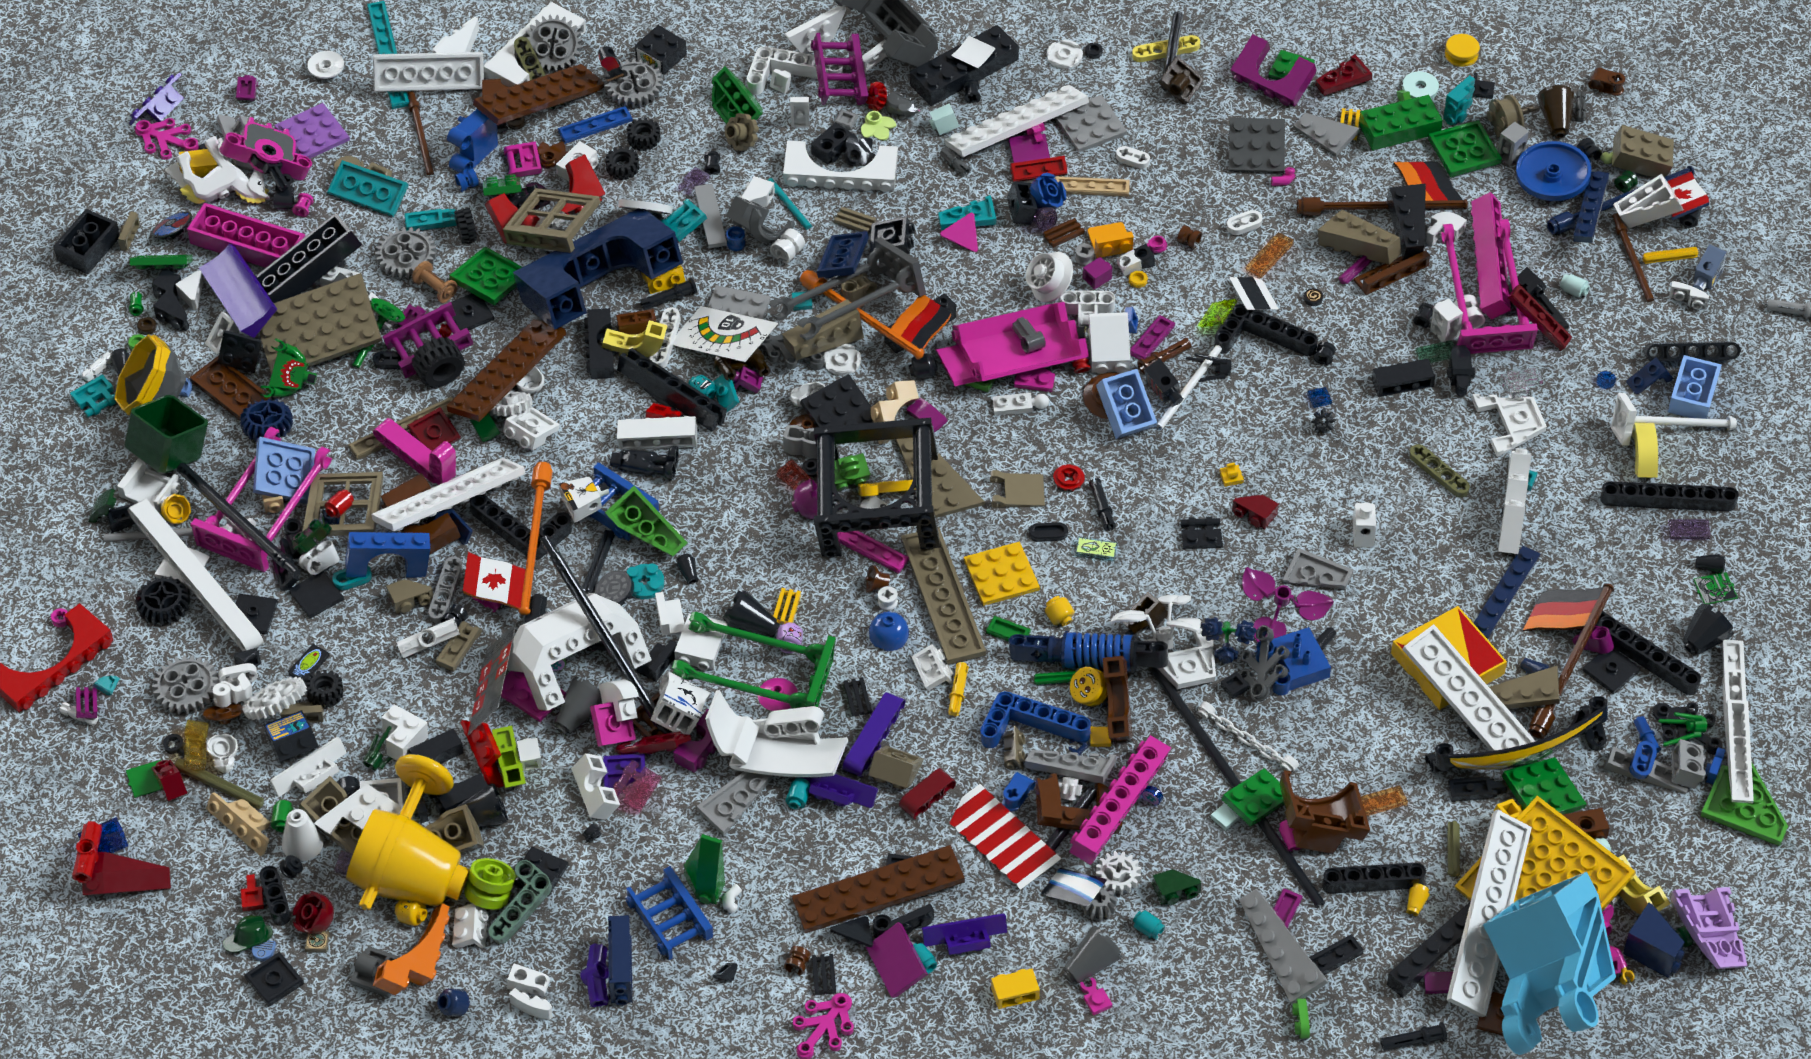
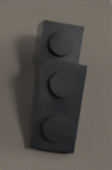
M164 269L151 283L154 295L159 299L153 305L155 317L160 322L166 321L177 330L187 331L190 327L187 322L188 317L176 298L177 289L175 284L181 281V276L168 269Z

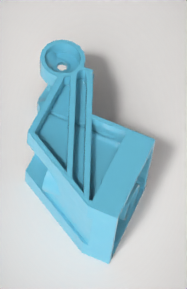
M1586 871L1516 900L1483 924L1510 979L1501 1007L1505 1016L1502 1021V1031L1506 1043L1515 1054L1522 1055L1528 1053L1542 1041L1541 1030L1536 1019L1547 1010L1559 1006L1561 1017L1572 1032L1595 1027L1598 1023L1599 1015L1593 996L1616 978L1599 895Z

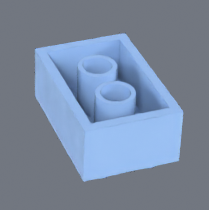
M1684 355L1671 396L1668 413L1688 418L1707 419L1722 365Z
M1138 369L1102 379L1096 385L1116 439L1152 428L1157 423Z

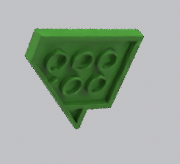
M1753 763V804L1732 802L1728 766L1722 765L1701 816L1780 846L1788 825Z

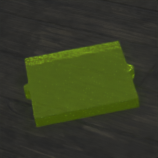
M1224 299L1223 301L1213 302L1198 326L1212 327L1213 325L1223 324L1237 303V300Z

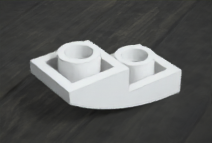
M1672 281L1670 298H1674L1677 301L1687 300V306L1696 310L1707 308L1709 295L1690 285Z
M516 988L509 993L510 1003L519 1010L541 1019L550 1020L553 1018L552 1006L547 1000H542L537 995L530 999L526 993H521Z

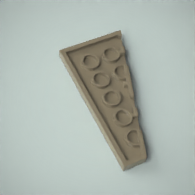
M913 438L895 439L911 479H913ZM939 453L938 460H931L932 506L934 507L936 518L985 505V501Z

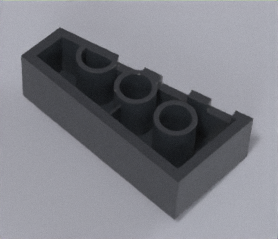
M1426 183L1390 187L1388 191L1387 205L1396 236L1400 237L1403 261L1424 251Z

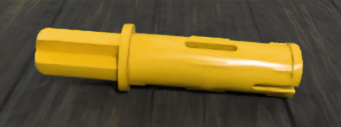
M964 662L956 664L952 692L949 694L948 714L954 717L959 715L961 703L965 700L963 694L969 666Z

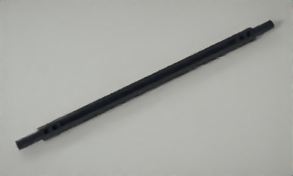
M180 463L177 466V472L278 565L283 569H287L294 577L300 575L301 571L291 563L292 561L287 555L206 483L186 463Z
M547 535L542 537L540 540L551 556L549 557L624 678L635 686L639 695L637 699L651 719L656 707L655 703L560 551L557 552ZM652 721L653 725L657 727V731L660 730L664 734L671 733L667 728Z

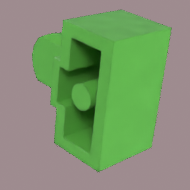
M864 453L835 460V487L837 491L845 490L851 484L858 486V484L867 483V480H869L871 474Z

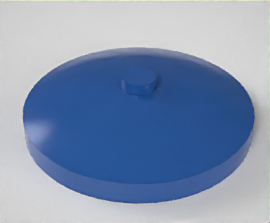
M1558 141L1541 142L1527 148L1520 155L1516 165V178L1519 185L1528 194L1536 198L1548 201L1567 200L1577 196L1588 186L1591 178V164L1588 157L1571 144Z

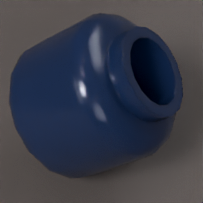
M447 988L438 997L437 1005L443 1015L461 1017L468 1011L470 1000L467 992L463 989Z

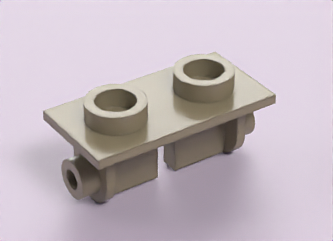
M1014 726V732L1007 731L1004 735V749L1006 751L1004 752V765L1007 769H1014L1015 766L1023 769V762L1026 760L1023 745L1026 743L1025 736L1016 726Z

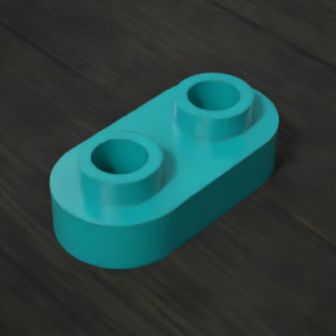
M368 565L366 577H346V571L342 569L334 573L332 577L333 584L338 590L354 588L368 583L372 579V571Z

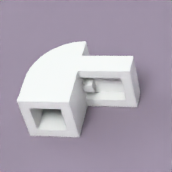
M1440 212L1433 215L1430 227L1425 234L1427 236L1426 243L1433 246L1441 237V232H1444L1443 224H1453L1455 242L1465 232L1467 220L1452 212Z
M623 679L599 684L602 704L613 702L617 722L638 718L634 698L639 697L635 686L630 681Z

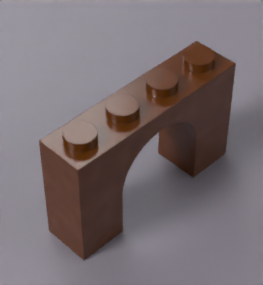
M421 473L381 495L383 501L381 507L382 509L431 489ZM448 513L428 524H409L398 531V533H429L430 554L461 537L457 526Z

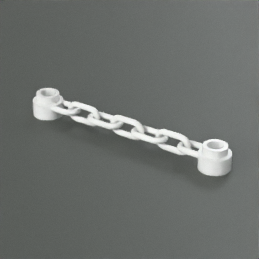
M1203 701L1198 707L1197 714L1199 716H1203L1205 720L1208 718L1214 720L1218 727L1227 732L1231 731L1246 745L1254 746L1269 760H1275L1280 763L1281 769L1294 772L1299 766L1297 760L1292 756L1280 757L1277 751L1267 745L1260 744L1248 732L1238 730L1226 718L1215 715L1216 710L1210 703ZM1222 720L1229 724L1227 728L1221 725ZM1244 734L1251 738L1249 742L1243 739ZM1266 749L1273 752L1271 755L1272 757L1264 753L1266 752Z

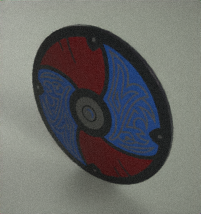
M190 212L173 214L158 223L153 228L151 235L154 238L170 236L174 239L184 231L183 228L191 222L193 216Z

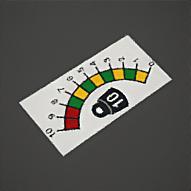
M700 306L677 333L673 345L746 362L778 323Z

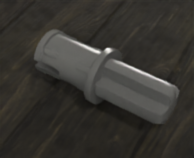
M948 147L941 149L940 156L949 163L951 168L954 167L963 177L967 175L965 170L970 173L971 167L961 160V156L954 154Z

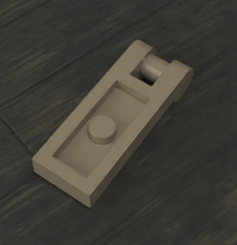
M462 621L458 627L460 635L450 638L437 657L436 665L454 672L475 640L482 633V628L472 627L470 623Z

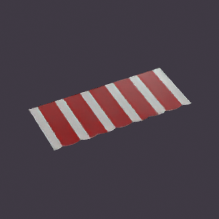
M981 784L961 798L949 823L956 827L957 831L965 836L971 844L975 845L979 852L986 855L991 863L996 864L997 868L1006 874L1012 882L1016 883L1020 890L1062 859Z

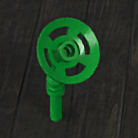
M371 299V307L378 314L377 324L379 330L382 329L384 323L388 322V320L393 322L404 321L405 315L399 308L382 299ZM375 344L361 348L352 366L359 368L367 353L371 352Z

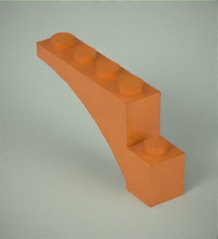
M442 903L432 911L424 934L407 954L392 961L387 959L377 967L373 986L397 995L400 991L407 988L409 981L424 986L434 979L436 975L435 965L441 955L439 951L440 945L445 938L444 928L449 921L448 911L450 906Z

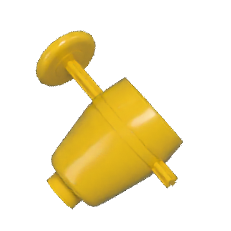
M413 754L401 756L395 763L396 774L404 783L411 787L400 814L379 809L372 811L358 840L346 874V880L365 890L359 903L363 910L371 909L376 896L395 900L416 901L430 906L441 905L446 896L458 901L468 879L470 869L459 865L461 861L460 851L411 819L422 794L443 795L449 793L454 786L453 776L444 766L428 757Z

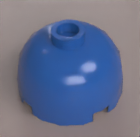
M1043 173L1031 183L1030 192L1034 196L1039 210L1053 211L1061 207L1066 200L1064 185L1061 181L1057 182L1054 179L1056 176L1053 174Z
M891 611L882 612L871 621L869 638L875 647L884 649V651H894L905 645L909 637V629L906 620L901 615Z

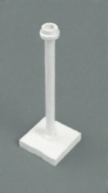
M1618 393L1611 429L1621 445L1629 446L1634 423L1726 427L1727 431L1736 429L1737 421L1732 416H1728L1726 419L1636 416L1637 410L1626 393Z

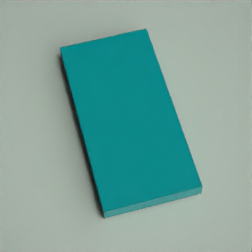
M342 160L328 188L327 194L394 217L409 184Z

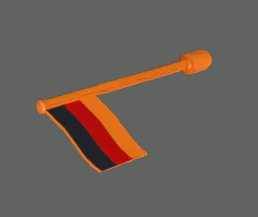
M813 270L804 271L800 277L802 286L807 290L814 289L827 282L825 278H818L817 273ZM832 289L823 292L824 295L838 304L846 300ZM926 295L918 296L914 303L899 316L891 329L860 308H857L861 320L913 354L916 359L923 357L924 349L929 341L947 324L951 317L950 311Z

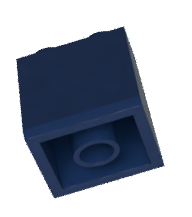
M1648 902L1628 933L1623 954L1669 978L1672 972L1674 974L1678 972L1682 964L1680 961L1685 953L1682 950L1684 941L1653 904Z

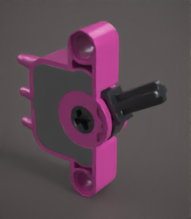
M253 117L248 118L241 135L232 132L227 133L220 146V152L224 156L244 163H250L256 171L271 174L280 191H285L289 188V184L283 174H289L293 179L304 180L312 166V161L308 157L295 153L296 141L290 135L288 129L280 131L272 128L271 123H267L266 126L255 123Z

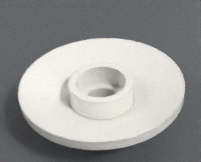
M333 51L318 52L308 61L309 72L321 79L335 77L344 68L342 56Z

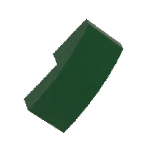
M489 413L480 422L468 418L482 442L492 440L500 434Z
M115 489L105 491L96 499L88 522L96 523L98 517L107 516L109 509H114L117 499L113 497Z

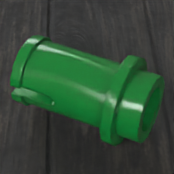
M135 292L130 294L128 310L133 316H139L144 311L142 294L140 292H137V298L135 297Z

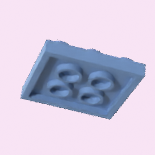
M259 437L256 446L253 493L271 497L282 496L285 500H291L314 466L316 449ZM310 486L300 499L299 503H308Z

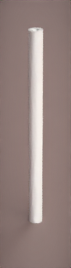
M1216 345L1208 356L1217 357L1222 348ZM1204 360L1180 392L1184 398L1183 401L1213 361ZM1182 402L1176 406L1172 403L1156 424V427L1163 429Z

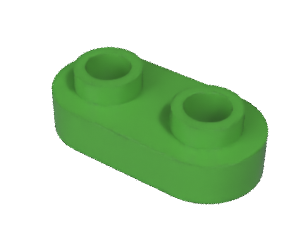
M1306 998L1296 999V1003L1292 1004L1293 1016H1297L1298 1022H1295V1035H1299L1300 1039H1309L1310 1026Z

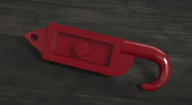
M681 731L643 737L632 746H627L631 744V741L618 744L615 747V752L619 755H628L634 753L654 754L660 750L672 751L680 744L692 739L688 734H681Z

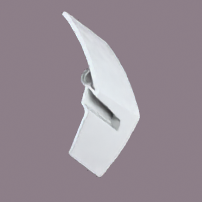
M717 690L705 718L711 738L721 756L732 755L729 766L732 769L744 772L785 777L834 776L848 743L847 737L820 739L818 731L824 717V712L814 706L772 711L767 719L752 720L748 716H737L724 699L721 691Z

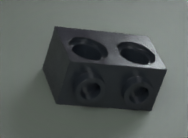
M835 122L811 143V154L827 165L832 161H836L843 151H847L845 143L852 133Z

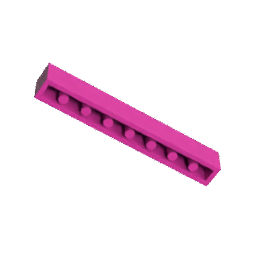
M1489 192L1471 201V215L1473 217V240L1476 248L1474 253L1477 259L1476 268L1478 270V294L1481 302L1479 307L1482 313L1492 320L1510 311L1511 306L1508 299L1509 286L1506 257L1502 239H1499L1497 235V227H1500L1499 220L1502 219L1501 204Z

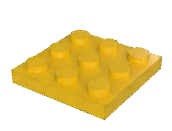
M1020 541L963 557V561L983 606L1040 590V586Z

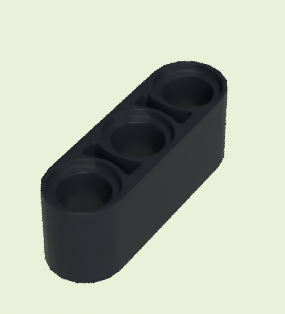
M265 866L259 873L262 888L273 923L282 926L291 919L289 905L277 868Z

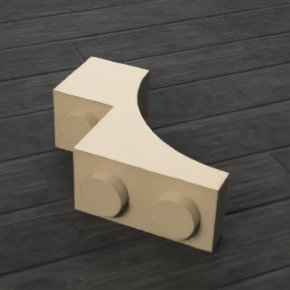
M915 380L896 381L886 388L888 400L878 401L870 408L873 421H894L901 407L911 405L919 399ZM880 440L879 444L888 443L890 440Z

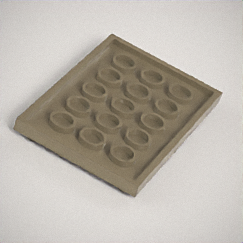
M361 273L274 303L277 308L276 312L259 331L271 375L277 356V351L272 349L271 346L275 348L279 346V342L274 340L276 338L297 347L305 356L306 362L309 363L308 367L383 341Z

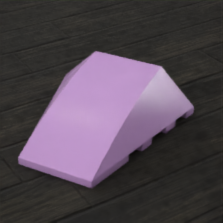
M1730 887L1715 888L1705 895L1691 896L1689 889L1672 891L1671 901L1693 940L1716 969L1746 967L1747 961L1743 943L1737 936L1739 925L1737 922H1734L1732 914L1735 912L1734 903H1730L1729 895H1731Z

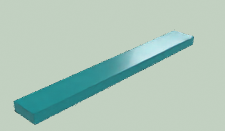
M385 1L368 3L367 8L378 54H397ZM388 91L392 109L408 107L407 91Z

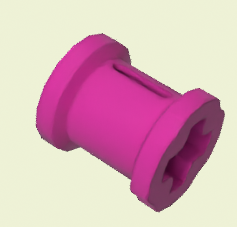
M300 193L297 197V204L293 206L292 211L297 216L307 217L309 214L308 209L314 202L313 197L307 193Z

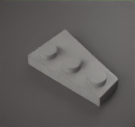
M1298 548L1282 579V583L1346 589L1354 570Z

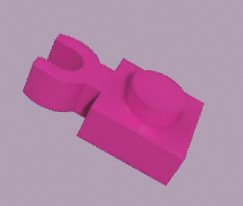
M1093 977L1090 978V983L1092 984L1090 987H1086L1083 982H1080V989L1086 993L1083 999L1093 1016L1112 1008L1113 1004L1104 989H1096L1097 983Z

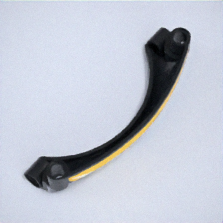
M1602 696L1592 697L1588 705L1579 708V711H1576L1574 719L1568 728L1541 740L1502 750L1467 754H1454L1451 744L1441 743L1435 747L1434 752L1425 754V762L1429 764L1430 772L1435 774L1439 771L1451 770L1452 768L1501 770L1534 763L1561 749L1596 724L1606 722L1608 720L1607 699Z

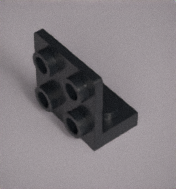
M225 330L217 363L255 373L261 357L259 352L262 341Z

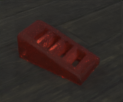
M793 459L782 466L776 474L779 479L794 490L802 479L805 481L812 479ZM792 470L793 473L788 475L787 473ZM798 475L799 477L794 481L792 478Z

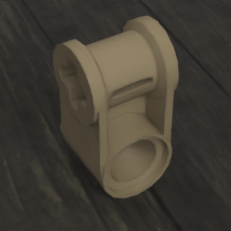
M864 272L841 284V296L852 303L875 292L877 284L871 282L868 279V275Z

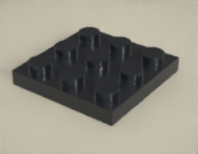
M849 374L800 401V404L816 427L874 422L871 418V405Z

